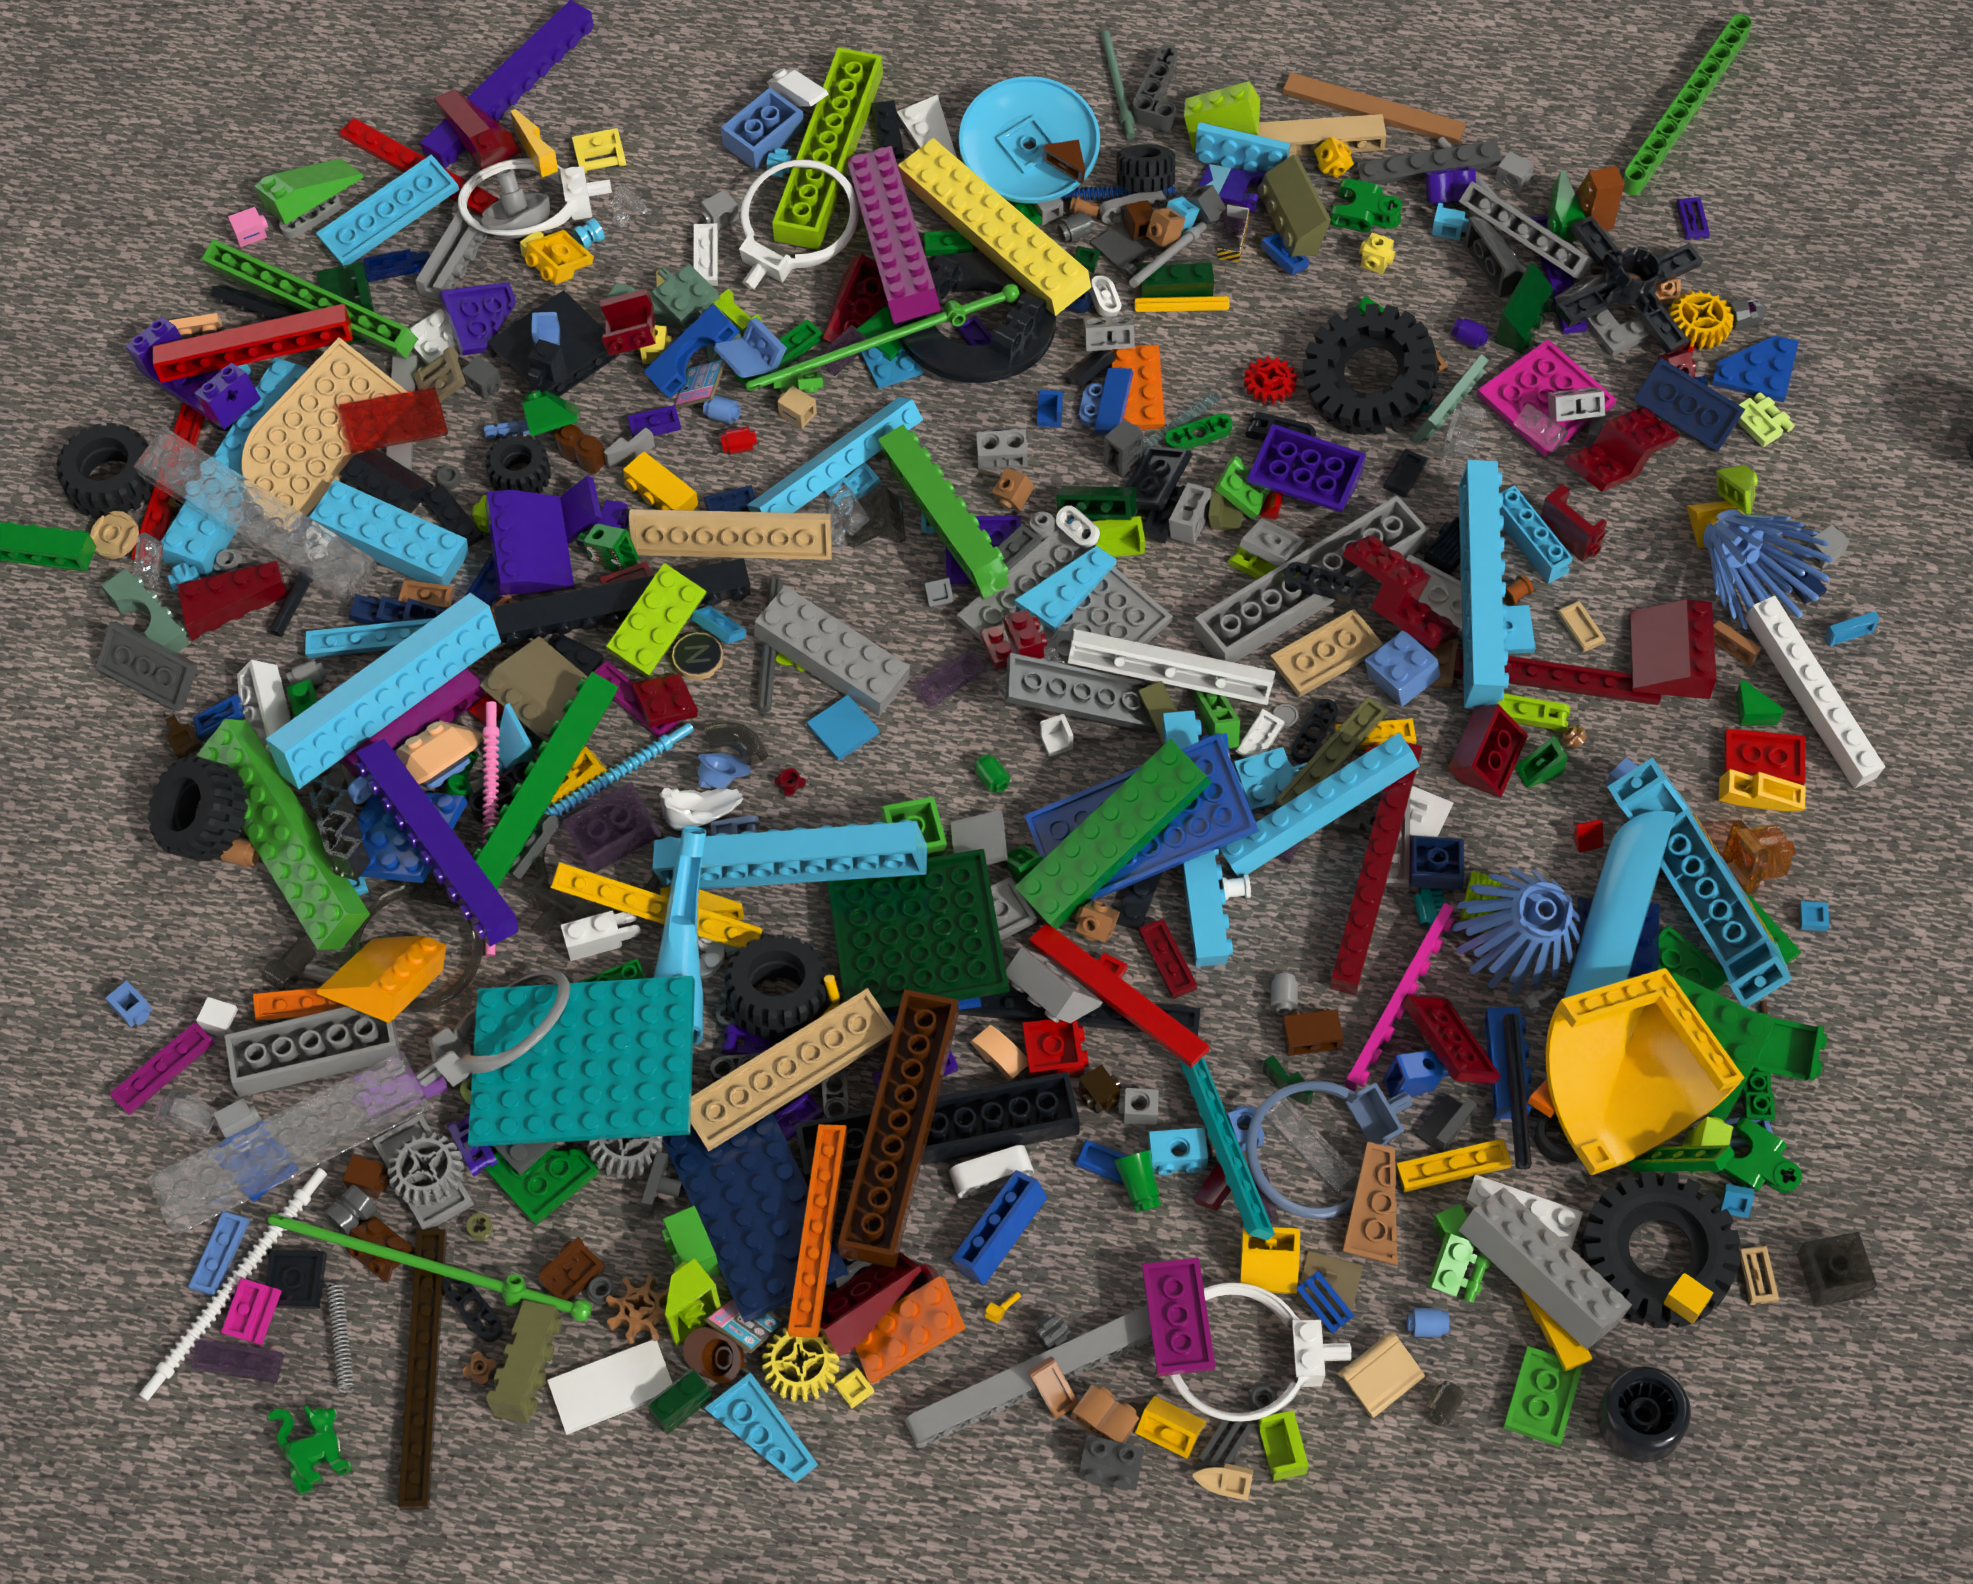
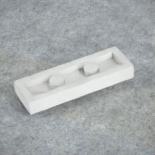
M694 224V269L712 286H718V224Z

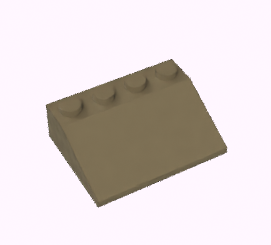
M538 636L497 665L479 686L503 707L510 703L518 720L543 741L547 740L549 742L553 735L550 733L553 724L557 718L562 721L566 714L563 712L566 703L570 698L575 700L579 693L575 691L582 677L586 679L588 677Z

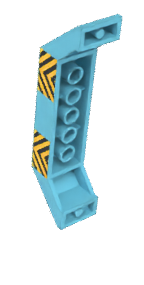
M1653 757L1607 786L1629 820L1640 814L1652 811L1676 813L1661 868L1724 968L1730 983L1729 986L1740 1004L1747 1008L1791 981L1792 977L1779 946L1700 820Z

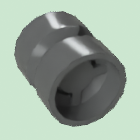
M352 1184L341 1195L342 1201L334 1202L324 1212V1215L342 1234L350 1236L351 1230L359 1226L361 1220L367 1221L378 1208L363 1191Z

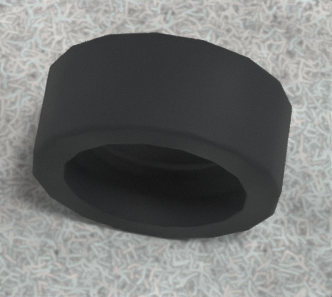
M1556 1113L1551 1118L1543 1114L1538 1121L1534 1136L1536 1146L1541 1154L1551 1161L1559 1163L1571 1162L1579 1158L1573 1148H1560L1549 1142L1546 1137V1129L1550 1123L1559 1120Z

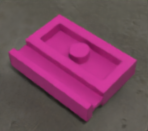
M241 1278L221 1333L262 1346L282 1291Z

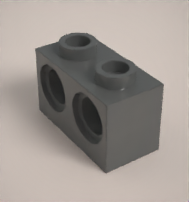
M1124 419L1104 439V465L1121 478L1129 473L1142 458L1143 432L1137 425L1131 424Z

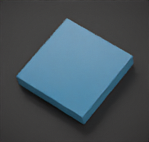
M846 695L807 722V727L838 762L879 734L878 727L849 695Z

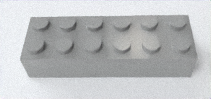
M787 586L781 589L755 620V637L845 696L849 695L853 701L877 716L883 713L909 680V665Z
M348 1006L224 1035L231 1082L239 1097L402 1059L395 1019L387 1023Z
M1504 1187L1475 1207L1459 1229L1471 1243L1586 1350L1616 1327L1632 1306L1621 1293L1616 1291L1598 1272L1592 1269L1557 1234L1552 1232L1534 1213L1529 1211Z

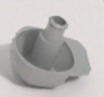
M506 169L500 171L497 177L502 189L499 193L501 200L493 203L482 213V225L484 228L491 230H516L543 223L548 220L550 215L549 196L541 193L524 194L523 188L518 186L514 170ZM530 234L517 236H496L508 239H516L528 236Z

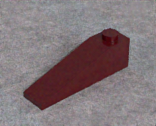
M453 89L434 98L435 103L480 170L522 153V149L508 130L457 90Z
M863 254L856 256L851 260L842 279L821 338L839 349L846 347L855 338V330L888 304L877 263Z

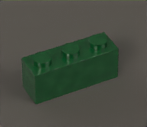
M1062 486L1056 494L1057 513L1065 506H1073L1088 519L1131 520L1137 512L1136 487Z

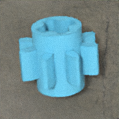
M777 148L775 153L770 152L768 154L767 170L778 164L792 161L794 158L788 155L787 149ZM793 167L779 170L773 173L772 176L783 178L786 173H791Z
M183 563L173 567L172 575H168L167 578L175 593L178 591L177 584L198 580L200 576L195 566L189 567V565Z

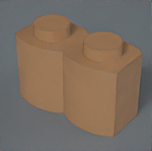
M1091 1385L1071 1413V1419L1096 1437L1121 1443L1126 1442L1139 1422V1417L1136 1415L1137 1411L1127 1403L1120 1404L1113 1399V1394L1103 1386L1097 1388Z

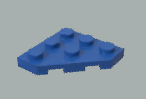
M1773 336L1718 361L1712 386L1754 396L1761 392L1766 398L1770 397L1772 400L1784 403L1799 341Z

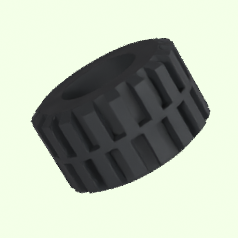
M1139 144L1121 149L1116 154L1117 185L1134 192H1157L1175 184L1174 151L1154 144Z
M517 433V436L510 434L506 435V439L502 437L498 439V444L490 446L491 451H487L485 465L494 491L517 490L541 494L543 492L542 486H548V479H551L550 464L546 449L538 439L533 440L531 435L523 437L522 433ZM514 464H529L521 470H508Z

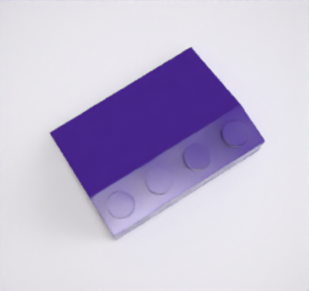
M1272 424L1250 471L1247 482L1342 513L1362 476L1366 454Z
M517 490L487 492L485 508L499 596L574 589L560 497Z

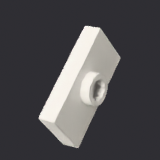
M1262 709L1236 749L1235 754L1242 758H1248L1267 752L1285 725V721Z

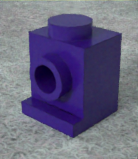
M606 499L601 510L602 519L596 524L626 529L629 524L627 504L622 501Z

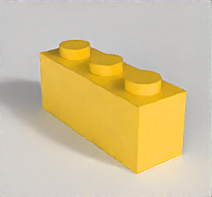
M644 451L623 469L626 487L631 492L637 491L649 506L654 505L659 510L693 511L699 505L696 491Z

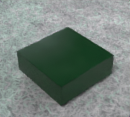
M1077 246L1074 259L1083 265L1088 272L1095 273L1100 250Z

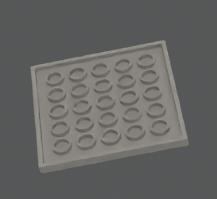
M1058 528L1009 570L1010 573L1007 574L1010 585L985 600L981 595L978 596L957 614V620L982 641L980 630L1004 624V616L1022 612L1021 609L1014 605L1015 599L1091 550L1092 547L1079 545L1062 529ZM1113 567L1055 633L1039 622L1040 630L1038 632L1044 631L1047 639V646L1044 647L1045 658L1041 659L1113 674L1108 671L1068 663L1073 629L1147 644L1172 622L1173 616L1117 568Z

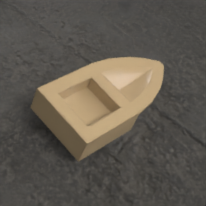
M1225 1463L1224 1467L1201 1469L1193 1473L1192 1477L1210 1492L1248 1501L1254 1469Z

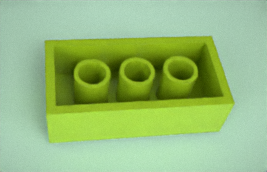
M663 563L606 646V651L648 679L697 609L707 591L666 563Z

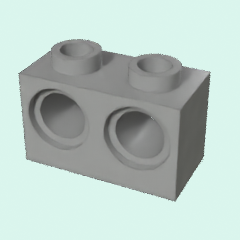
M1131 315L1083 318L1086 351L1135 348L1134 323Z
M1597 387L1548 393L1549 417L1557 422L1605 416L1604 391Z
M1026 429L976 432L978 470L1028 467Z
M1187 483L1169 519L1171 539L1195 544L1209 515L1212 496L1210 488Z

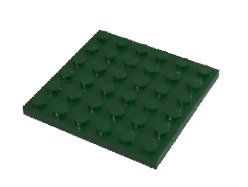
M984 849L927 858V871L923 875L827 881L845 1002L868 988L883 1012L890 1013L899 1011L904 989L956 999L958 1001L1010 992Z

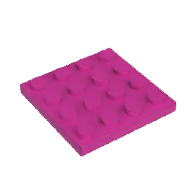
M1549 339L1477 391V396L1544 457L1591 424L1594 419L1592 417L1558 422L1549 417V392L1597 387L1604 391L1605 412L1614 407L1617 401L1614 396Z

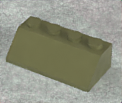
M1292 155L1265 173L1262 183L1259 185L1258 193L1291 257L1317 255L1331 219L1298 155Z

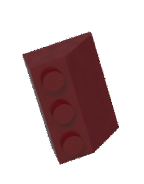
M1499 704L1475 707L1448 770L1462 784L1501 798L1528 734Z

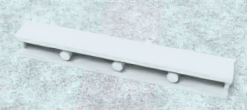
M1073 629L1069 648L1068 663L1155 682L1162 681L1169 685L1268 705L1275 671L1077 629Z

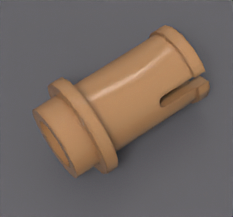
M1080 196L1077 198L1073 197L1069 211H1072L1074 215L1083 211L1086 215L1089 214L1097 219L1101 204L1082 200Z

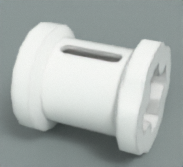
M1248 874L1243 875V878L1227 879L1222 877L1221 889L1225 891L1226 900L1229 897L1239 896L1251 898Z

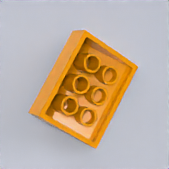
M423 935L373 938L317 990V994L390 1023L443 971L447 945Z

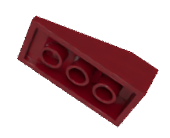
M899 1251L895 1268L873 1264L838 1289L826 1295L823 1300L818 1337H822L824 1344H827L829 1349L838 1357L853 1351L855 1346L867 1337L921 1272L920 1266Z

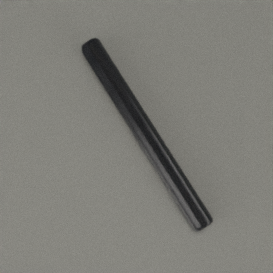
M1508 1013L1504 1015L1503 1026L1515 1166L1519 1170L1530 1169L1532 1162L1519 1016L1515 1013Z

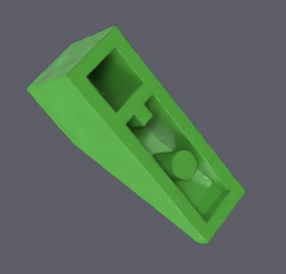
M1192 689L1205 734L1227 733L1229 748L1239 747L1240 719L1226 696Z

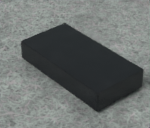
M1099 350L1066 374L1064 378L1068 384L1082 386L1114 362L1116 358L1113 352Z
M1405 449L1385 481L1383 489L1406 498L1425 467L1428 458Z

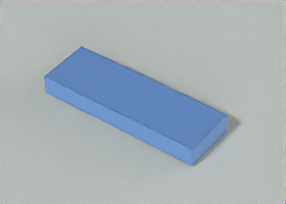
M222 1211L188 1285L190 1290L216 1297L217 1290L221 1287L249 1225L250 1220L248 1218Z

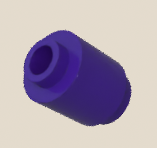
M1458 318L1452 329L1451 336L1455 337L1458 342L1478 349L1479 346H1485L1489 333H1487L1486 326L1467 318L1464 320Z

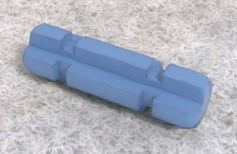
M521 420V423L512 421L498 423V426H494V424L484 426L485 437L488 440L496 439V436H500V438L507 437L506 435L510 434L517 436V433L523 432V435L530 434L527 420Z

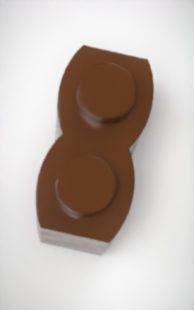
M573 424L561 427L554 434L557 451L560 456L570 462H577L582 470L596 474L605 465L604 447L597 438L584 435L581 429Z

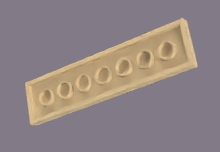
M630 509L629 511L630 536L638 555L832 560L831 514Z
M867 988L691 1096V1125L709 1152L890 1040L893 1035L894 1026Z

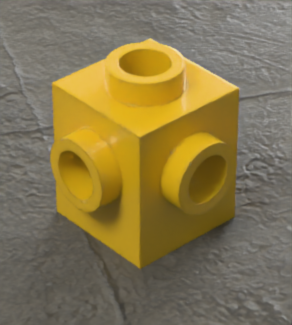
M1332 136L1314 150L1319 162L1318 167L1325 175L1329 174L1338 178L1354 165L1349 147Z

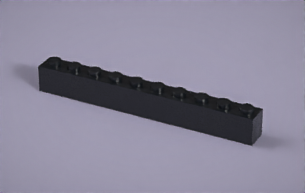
M744 558L677 571L707 591L699 605H717L722 600L732 599L737 601L750 595L751 585ZM654 576L494 606L501 644H517L523 639H536L538 636L545 638L547 635L554 633L564 635L579 628L589 630L605 623L609 625L618 624L625 620Z

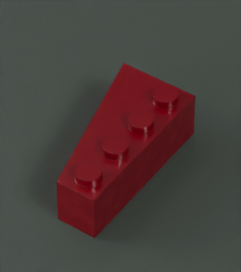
M278 561L177 584L185 627L192 641L207 631L219 629L222 624L233 619L238 620L250 611L262 609L287 596L284 577Z

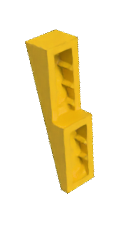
M516 109L512 110L513 131L541 177L558 172L555 150L541 140L539 128Z

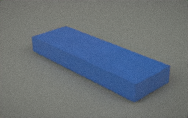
M1108 368L1094 428L1096 434L1107 435L1123 421L1133 378L1131 368Z

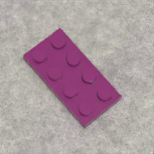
M1199 1258L1142 1264L1157 1377L1215 1370L1216 1366Z

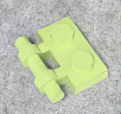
M1761 392L1754 397L1758 404L1751 398L1739 404V406L1746 410L1737 423L1763 448L1782 436L1783 429L1781 426L1787 432H1790L1795 427L1789 420L1790 416L1785 412H1781L1774 405L1775 402L1770 397L1766 398Z

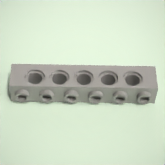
M1473 181L1459 200L1460 203L1579 280L1582 279L1594 261L1593 258Z

